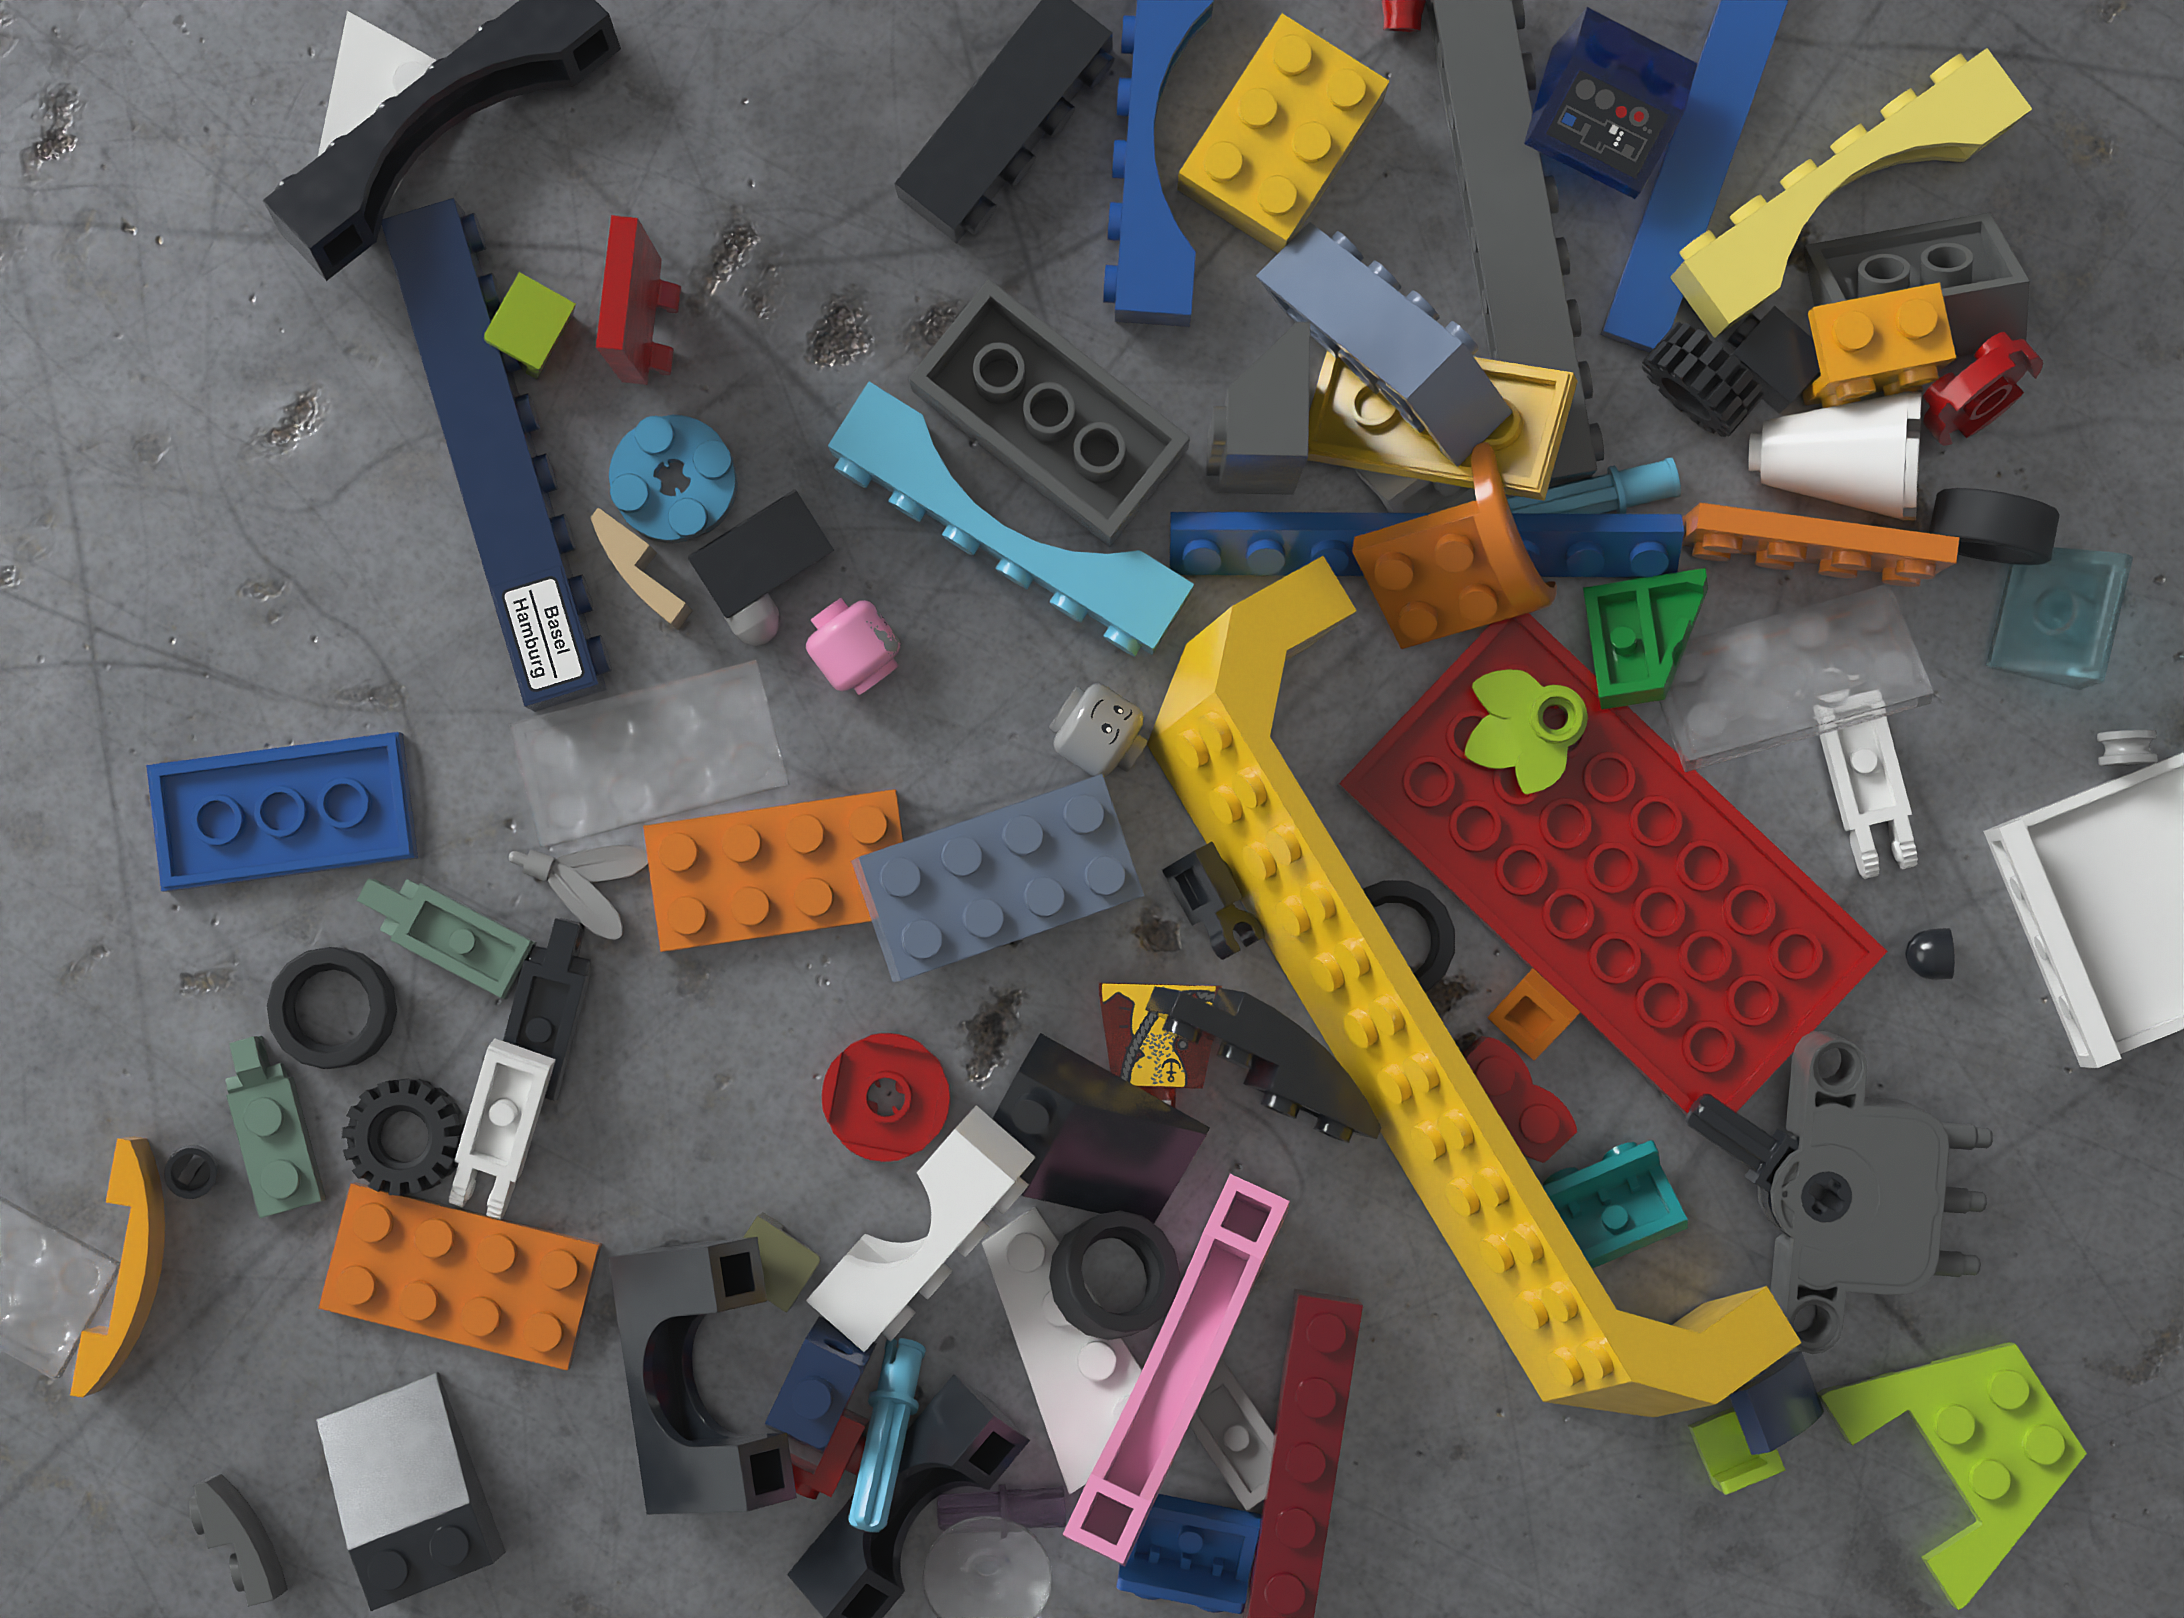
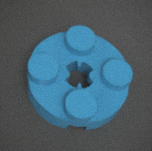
M673 414L662 417L656 415L646 417L639 422L636 428L629 431L622 438L614 451L609 468L610 495L613 503L631 527L640 534L658 542L672 544L686 542L687 539L696 538L704 532H710L724 521L736 498L738 479L731 453L716 431L707 424L688 416ZM673 462L684 464L682 473L690 479V485L683 493L678 488H675L676 496L664 495L661 493L663 483L656 478L659 470L663 466L670 469V463Z

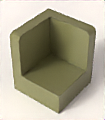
M762 1212L757 1215L743 1238L758 1237L767 1300L787 1313L819 1265L821 1257L782 1231L784 1225Z

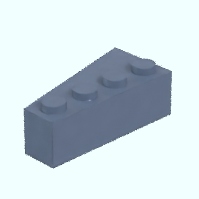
M1309 222L1256 277L1282 311L1295 322H1310V336L1336 359L1340 357L1350 370L1375 394L1380 391L1400 412L1402 418L1416 431L1421 433L1426 429L1440 447L1441 453L1458 467L1472 453L1473 448L1477 444L1482 443L1512 413V410L1473 357L1479 350L1478 345L1455 322L1451 321L1445 328L1437 322L1440 319L1438 313L1417 292L1412 290L1406 297L1399 292L1401 289L1399 282L1379 262L1374 260L1368 267L1361 262L1364 259L1361 252L1342 233L1337 231L1330 238Z

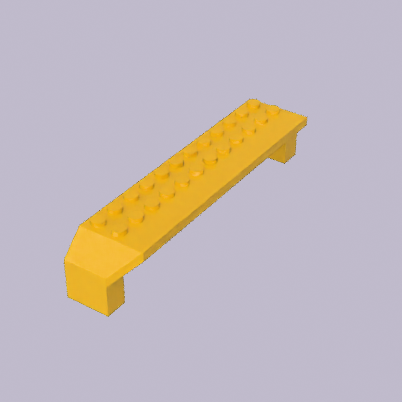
M1321 556L1231 606L1185 645L1147 746L1206 844L1213 842L1221 858L1230 867L1234 882L1243 897L1240 899L1247 912L1253 914L1259 920L1264 931L1265 942L1337 1061L1348 1072L1367 1099L1382 1127L1380 1130L1382 1136L1542 1401L1652 1418L1716 1405L1801 1344L1800 1339L1769 1288L1765 1286L1704 1302L1672 1325L1623 1312L1615 1308L1270 737L1284 662L1308 649L1357 611L1325 557Z

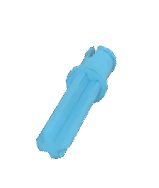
M1670 457L1665 458L1664 461L1618 471L1615 465L1609 466L1607 474L1548 487L1545 501L1520 496L1506 498L1511 513L1603 514L1616 511L1617 514H1626L1628 507L1669 497H1680L1681 484L1676 464L1673 458Z
M899 1338L898 1348L896 1347V1339H893L891 1342L888 1339L886 1340L877 1390L870 1392L868 1397V1404L873 1407L849 1515L851 1526L867 1532H879L887 1525L909 1417L916 1414L919 1408V1403L914 1399L926 1348L916 1341Z

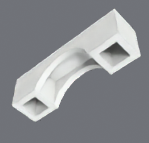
M976 1105L917 1172L927 1191L931 1206V1226L928 1236L913 1242L896 1243L864 1234L806 1301L863 1352L869 1348L880 1334L884 1335L891 1342L916 1313L907 1303L917 1292L928 1300L952 1273L953 1270L944 1263L945 1260L955 1249L962 1256L966 1257L991 1229L982 1221L983 1217L993 1206L1001 1214H1004L1029 1186L1020 1175L1034 1160L1035 1156Z

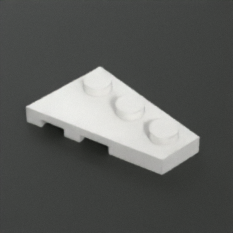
M347 11L318 156L325 152L333 140L342 135H347L374 114L383 101L397 96L424 75L428 67L436 59Z

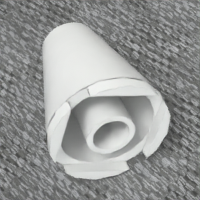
M1908 391L1764 420L1762 433H1750L1749 471H1761V484L1901 520H1916L1922 392Z

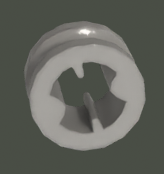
M2125 730L2098 733L2097 742L2105 746L2104 755L2098 758L2099 766H2129L2158 763V754L2152 753L2150 749L2151 742L2157 739L2156 730Z

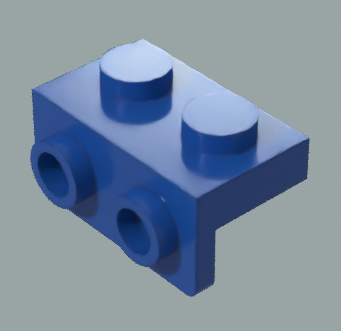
M1158 1494L1126 1565L1119 1564L1117 1589L1134 1593L1143 1599H1165L1195 1605L1202 1610L1213 1613L1224 1611L1235 1614L1244 1613L1248 1580L1260 1532L1261 1514Z

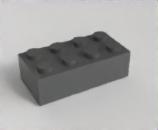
M989 278L908 378L913 393L1109 547H1111L1189 448L1190 436Z

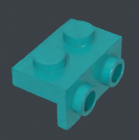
M1653 1140L1637 1145L1635 1142L1618 1145L1609 1150L1603 1156L1602 1161L1578 1170L1576 1167L1559 1170L1550 1175L1542 1186L1592 1269L1688 1228V1219L1660 1165L1659 1151Z

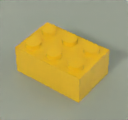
M1282 13L1179 171L1177 190L1278 254L1298 234L1384 101L1390 81Z

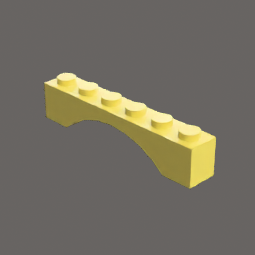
M1988 48L1969 61L1965 59L1962 53L1956 55L1930 75L1935 85L1920 96H1917L1912 88L1903 92L1880 111L1885 118L1883 122L1868 132L1862 123L1858 124L1830 146L1835 155L1819 167L1816 166L1812 159L1807 160L1780 181L1785 191L1768 203L1759 194L1729 217L1735 225L1718 238L1715 237L1711 230H1708L1679 252L1684 262L1670 278L1714 338L1763 305L1780 289L1788 257L1803 226L1818 206L1835 191L1866 174L1897 164L1930 160L1965 162L2013 128L2032 110Z

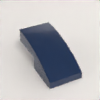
M1802 1351L1790 1353L1777 1360L1756 1375L1752 1381L1744 1384L1729 1395L1751 1455L1768 1453L1784 1445L1808 1429L1824 1413Z

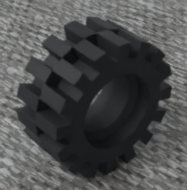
M1676 322L1643 360L1642 369L1649 374L1647 378L1650 382L1659 386L1658 391L1665 398H1670L1674 402L1673 406L1680 412L1684 410L1689 414L1692 421L1698 425L1702 423L1706 430L1713 434L1717 432L1721 437H1729L1764 397V393L1761 391L1763 388L1759 382L1753 380L1755 376L1749 369L1740 366L1739 363L1741 361L1734 354L1729 355L1723 350L1724 346L1716 339L1712 342L1707 333L1699 328L1695 331L1690 324Z
M408 1078L385 1081L377 1084V1087L362 1093L359 1096L361 1099L359 1103L351 1106L346 1115L350 1118L348 1126L342 1127V1138H347L348 1149H344L343 1153L346 1161L352 1160L356 1167L352 1170L358 1179L364 1178L370 1183L368 1187L377 1192L386 1191L389 1192V1195L396 1196L415 1194L432 1189L441 1184L440 1181L450 1176L457 1168L454 1165L465 1124L460 1123L458 1114L462 1112L457 1103L452 1104L447 1098L449 1094L442 1088L431 1086V1082ZM400 1111L411 1112L420 1117L428 1131V1143L424 1152L410 1162H401L393 1159L386 1153L381 1143V1130L384 1123L390 1116Z

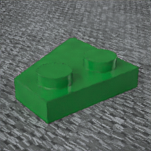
M1706 568L1583 587L1601 710L1666 700L1708 591Z

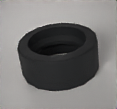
M1943 489L1936 495L1929 533L1960 537L1958 555L2006 564L2043 565L2051 561L2060 514L2055 507L2024 496L1983 489Z
M1383 880L1363 888L1373 908L1385 903H1401L1415 909L1425 919L1431 934L1430 951L1425 963L1413 974L1424 992H1429L1446 975L1455 954V928L1446 906L1430 890L1407 880Z
M338 947L308 950L286 963L272 982L266 1005L270 1030L281 1049L301 1064L321 1069L358 1065L376 1054L391 1035L397 1014L394 987L383 968L363 953ZM330 970L349 973L360 981L368 994L370 1006L367 1023L359 1035L346 1044L336 1046L319 1044L306 1036L297 1022L295 1012L297 995L305 982L319 972Z
M1115 1211L1098 1214L1064 1235L1052 1255L1049 1281L1054 1302L1067 1322L1085 1335L1113 1340L1132 1336L1146 1330L1167 1314L1177 1295L1180 1271L1175 1249L1159 1227L1141 1215ZM1107 1238L1120 1239L1134 1249L1143 1263L1147 1279L1145 1296L1141 1303L1131 1311L1118 1314L1108 1312L1094 1302L1085 1288L1081 1271L1083 1256L1087 1249L1098 1240Z

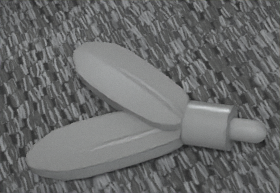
M612 845L566 854L557 859L532 849L528 855L518 851H513L509 854L511 863L523 867V874L548 881L551 888L569 910L595 935L608 940H617L622 937L623 926L619 913L591 883L620 880L636 875L648 865L646 852L628 845Z

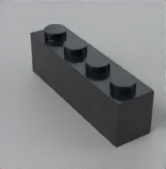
M1041 0L894 184L898 198L956 244L967 231L972 235H976L995 212L997 205L991 200L1006 182L1012 186L1017 185L1029 171L1036 159V156L1031 151L1044 134L1047 133L1052 138L1055 137L1069 121L1075 111V106L1070 102L1084 84L1093 89L1107 74L1115 60L1109 54L1113 50V32L1072 0Z

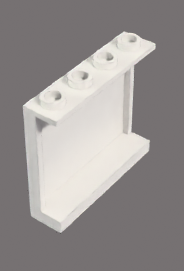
M2184 751L2158 761V763H2153L1983 831L2080 1067L2100 1068L2122 1059L2120 1055L2122 1053L2184 1029Z

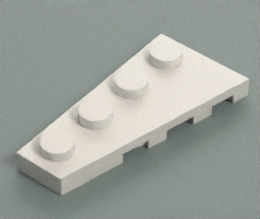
M1035 1206L985 1239L982 1245L1070 1495L1087 1483L1141 1374L1142 1367L1123 1338L1105 1340L1088 1336L1066 1321L1054 1302L1049 1281L1052 1255L1060 1242ZM1084 1281L1085 1288L1087 1289L1088 1293L1090 1294L1094 1302L1101 1306L1096 1297L1094 1296V1294L1092 1293V1291L1090 1290V1288L1088 1287V1285L1086 1284V1282Z

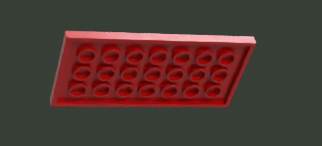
M1529 613L1491 623L1338 784L1353 801L1526 965L1536 970L1580 1011L1579 1015L1686 1116L1694 1101L1703 1094L1713 1095L1737 1112L1794 1052L1795 1046L1801 1038L1814 1031L1888 952L1628 706L1601 710L1596 676ZM1522 670L1531 675L1542 687L1549 685L1565 686L1575 691L1584 701L1588 715L1585 731L1575 743L1568 746L1566 768L1561 777L1544 790L1525 795L1518 784L1515 767L1505 769L1486 768L1470 761L1465 756V748L1471 733L1480 721L1489 715V712L1476 697L1472 684L1483 675L1494 671ZM1549 706L1544 710L1543 722L1548 728L1558 730L1564 726L1566 717L1562 709L1556 706Z

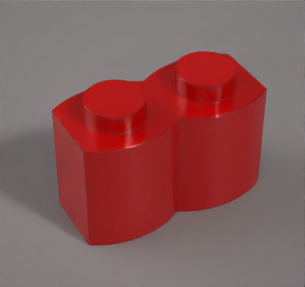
M1480 1036L1462 1053L1525 1157L1545 1163L1577 1133L1575 1121L1568 1108L1553 1093L1533 1084L1526 1064L1508 1045L1492 1037Z

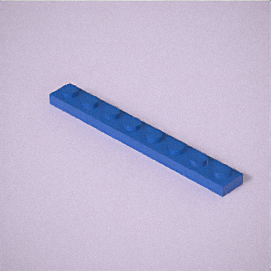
M1170 512L1169 569L1179 575L1287 576L1324 556L1335 576H1364L1352 553L1354 537L1431 513ZM1512 513L1524 546L1541 577H1653L1678 572L1684 537L1682 514Z

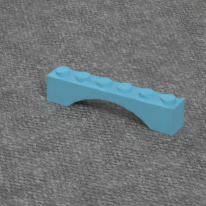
M870 381L828 444L832 456L839 459L834 469L863 488H867L871 480L893 493L888 500V503L918 522L921 521L925 514L946 526L942 536L950 543L973 556L980 547L1000 560L995 569L1003 576L1025 589H1028L1032 581L1036 582L1054 594L1049 602L1053 607L1080 623L1086 615L1092 617L1108 627L1103 635L1106 640L1132 656H1136L1140 648L1151 655L1154 654L1193 592L1194 584L1140 550L1111 554L1074 552L1036 542L1004 526L975 504L950 475L933 445L924 416Z

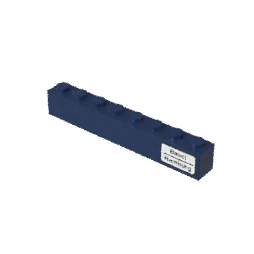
M454 198L384 218L381 225L524 707L536 712L605 691L607 688L602 674L612 671L610 658L602 636L591 637L584 613L594 611L591 594L583 574L573 577L566 554L576 550L573 534L566 515L555 516L549 497V492L558 490L556 477L547 453L537 456L530 433L540 430L537 413L529 393L519 395L513 372L522 369V364L515 358L489 345L484 340L485 332L503 300L494 274L483 275L477 252L486 250V243L478 218L475 213L465 215L464 210Z

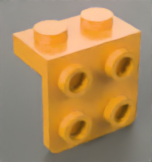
M1940 282L1813 307L1808 312L1821 376L1802 392L1804 404L1814 405L1822 403L1823 408L1858 402L1861 401L1860 397L1884 391L1885 396L1908 391L1923 392L1922 385L1939 379L1938 372L1956 359Z

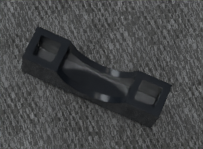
M953 1374L906 1431L887 1525L879 1532H867L851 1526L849 1515L854 1497L853 1494L788 1572V1577L823 1618H883L905 1592L901 1576V1554L907 1533L920 1512L936 1497L951 1489L971 1486L990 1490L1030 1442V1439L991 1399Z

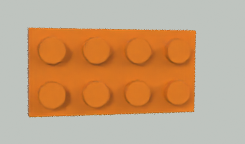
M1699 503L1682 517L1684 526L1682 546L1693 547L1692 556L1695 558L1711 561H1730L1731 553L1756 556L1755 565L1780 570L1794 569V562L1819 564V574L1837 578H1856L1858 570L1882 573L1881 582L1906 587L1920 586L1921 579H1934L1935 574L1956 564L1960 538L1708 503Z
M892 789L644 825L660 952L872 922L851 861L860 856L904 842L897 790Z
M354 1182L350 1183L318 1309L569 1370L574 1358L602 1243L506 1219L498 1220L486 1214L409 1195H389V1192H377L369 1188L368 1185Z

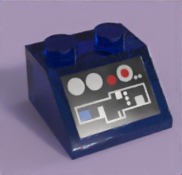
M1586 7L1551 49L1524 144L1636 199L1646 185L1686 110L1698 63Z

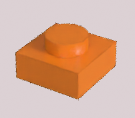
M1532 968L1487 1018L1535 1061L1576 1018L1580 1011Z

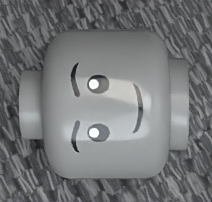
M1095 683L1085 691L1076 686L1049 727V729L1057 733L1054 739L1055 751L1093 777L1100 774L1106 777L1116 766L1128 772L1148 742L1147 739L1138 734L1144 720L1141 709L1101 683Z

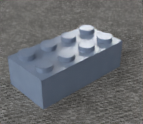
M1103 774L886 847L851 861L893 982L903 981L1145 896Z

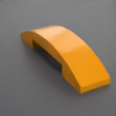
M136 1136L117 1138L106 1203L129 1206L131 1209L109 1327L99 1325L81 1332L70 1396L83 1398L99 1392L115 1376L139 1339L157 1292L165 1247V1209L160 1175L147 1138Z

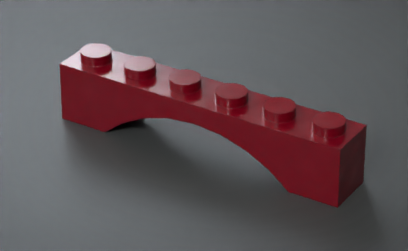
M1299 1289L1294 1290L1268 1482L1243 1618H1314L1363 1304L1358 1299Z

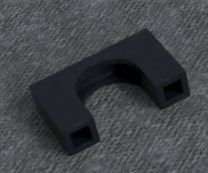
M758 1237L657 1247L608 1257L646 1514L748 1512L797 1498L787 1432L741 1435L724 1429L711 1417L699 1396L693 1374L692 1352L694 1339L701 1321L708 1313H718L767 1302Z

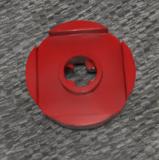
M2000 332L1992 336L1976 351L1974 355L1976 361L1957 377L1952 372L1947 373L1937 379L1925 391L1922 398L1930 407L1924 415L1923 424L1941 445L1953 444L1949 433L1959 429L1968 438L1988 426L2007 411L2024 394L2023 390L2017 385V382L2024 376L2027 370L2035 379L2043 368V360L2026 340L2018 339L2013 341L2006 332Z
M895 1033L872 1034L850 1044L829 1066L824 1078L821 1094L824 1115L833 1133L841 1140L840 1142L852 1153L865 1159L880 1162L899 1161L922 1151L941 1132L947 1120L951 1103L950 1084L941 1061L921 1042ZM882 1078L895 1080L896 1091L905 1094L903 1107L899 1110L896 1106H893L894 1114L891 1116L878 1114V1103L868 1100L871 1086L875 1084L878 1088H881L879 1080Z

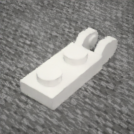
M1879 691L1813 708L1845 831L1850 830V844L1859 874L1864 879L1875 877L1879 874V857L1869 825L1888 821V834L1892 853L1900 868L1903 870L1915 867L1918 864V858L1908 815H1912Z
M494 1039L490 1043L454 1162L459 1164L449 1196V1203L460 1207L465 1206L467 1200L471 1198L476 1186L475 1178L478 1170L497 1176L494 1188L487 1202L488 1209L486 1215L498 1220L503 1219L516 1181L524 1168L556 1059L498 1039Z

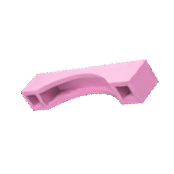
M1229 1175L1149 1357L1063 1533L1065 1538L1123 1566L1126 1565L1289 1210L1290 1201L1237 1176Z

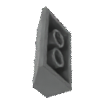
M1990 212L1805 245L1804 256L1814 307L1940 282L1956 357L1975 354L1982 344L2000 332H2006L2013 341L2018 339L2026 340L2030 281Z

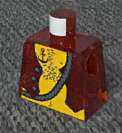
M1099 983V998L1110 1072L1176 1108L1177 1088L1203 1089L1212 1041L1201 1036L1198 1045L1178 1039L1162 1031L1165 1019L1146 1011L1145 1008L1155 986L1180 990L1212 1005L1218 989L1222 988V986Z

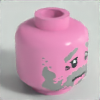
M840 597L810 619L817 628V631L808 638L806 650L836 690L848 691L854 688L857 694L860 695L899 666L894 659L900 650L901 643L899 638L871 602L865 600L858 601L848 607Z

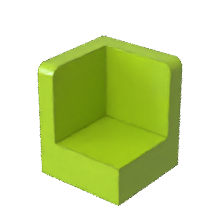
M519 272L487 328L484 340L489 345L527 365L526 374L538 379L570 322L576 303Z
M1734 1407L1688 1425L1712 1485L1725 1495L1786 1471L1777 1449L1768 1453L1751 1455Z

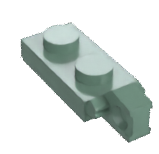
M368 878L356 900L387 916L380 930L390 935L391 941L503 999L508 998L521 973L524 960H528L533 946L537 943L423 883L417 884L409 879H406L401 891H398L374 878L373 880Z
M251 1036L229 1043L237 1075L225 1079L229 1093L226 1097L259 1218L326 1200L294 1077H288L284 1063L270 1065L263 1036Z

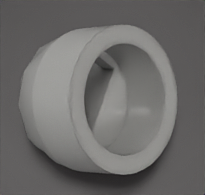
M769 593L764 594L728 618H724L733 633L743 643L754 646L768 643L778 632L781 622L778 607Z

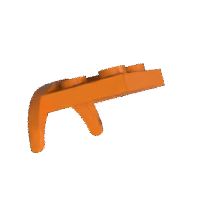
M1488 442L1479 443L1472 450L1471 462L1476 500L1354 537L1352 553L1401 649L1521 614L1532 613L1551 606L1555 600L1556 582H1544L1531 561L1504 492L1495 451Z

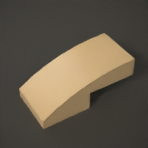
M597 508L590 517L604 550L620 575L635 593L659 616L679 630L693 610L684 601L644 573V570L657 552L644 540L600 508Z

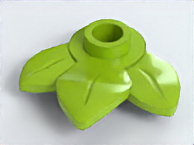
M1522 670L1494 671L1473 682L1472 688L1478 700L1489 712V715L1484 717L1471 733L1465 748L1467 759L1486 768L1505 769L1515 767L1518 784L1525 795L1544 790L1553 785L1565 771L1568 746L1575 743L1585 731L1588 715L1582 698L1575 691L1565 686L1549 685L1542 687L1531 675ZM1556 706L1563 710L1566 721L1561 729L1553 730L1544 724L1543 712L1547 707Z

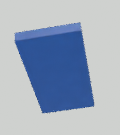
M401 732L146 765L160 886L163 892L418 859L404 738Z

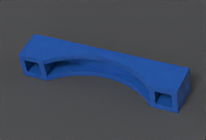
M1137 0L1136 16H1123L1121 54H1133L1132 78L1119 77L1117 116H1127L1129 120L1127 140L1114 141L1112 178L1124 179L1123 203L1110 202L1108 240L1120 241L1118 265L1105 266L1103 303L1115 304V322L1190 327L1196 251L1179 229L1163 195L1155 161L1154 129L1159 102L1170 73L1189 42L1212 18L1214 0Z

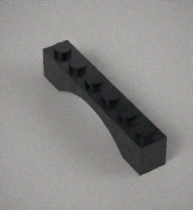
M519 0L496 19L485 22L477 29L473 37L447 57L433 62L424 75L397 96L383 101L374 114L347 135H342L333 140L324 153L297 174H292L283 179L277 185L274 192L263 199L279 232L328 281L377 242L383 215L399 182L417 158L443 133L472 114L508 98L540 90L574 87L620 51L621 47L609 13L596 0Z

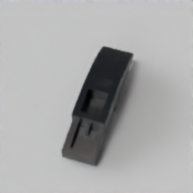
M1154 987L1145 1010L1165 1019L1162 1031L1195 1045H1198L1201 1036L1219 1044L1220 1047L1216 1056L1242 1068L1249 1069L1243 1084L1264 1093L1260 1103L1262 1106L1293 1119L1297 1118L1299 1111H1303L1318 1118L1313 1129L1345 1143H1350L1353 1134L1373 1139L1378 1138L1382 1127L1367 1099L1348 1072L1323 1045L1280 1011L1242 991L1219 988L1212 1005L1180 990Z

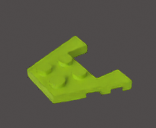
M2012 1342L1931 1361V1364L1899 1372L1891 1371L1871 1376L1870 1379L1843 1386L1836 1385L1824 1388L1818 1392L1819 1399L1847 1443L1852 1446L1907 1411L1976 1518L1973 1524L1921 1557L1951 1605L1957 1610L1962 1609L1970 1602L2087 1454L2018 1346Z

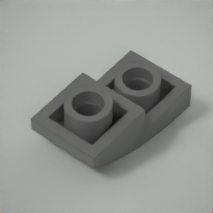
M222 1474L208 1477L193 1485L195 1496L191 1497L189 1502L193 1527L198 1535L205 1534L208 1549L234 1543L236 1553H232L229 1560L231 1577L238 1592L245 1591L248 1606L272 1601L288 1590L273 1544L259 1518L240 1492Z

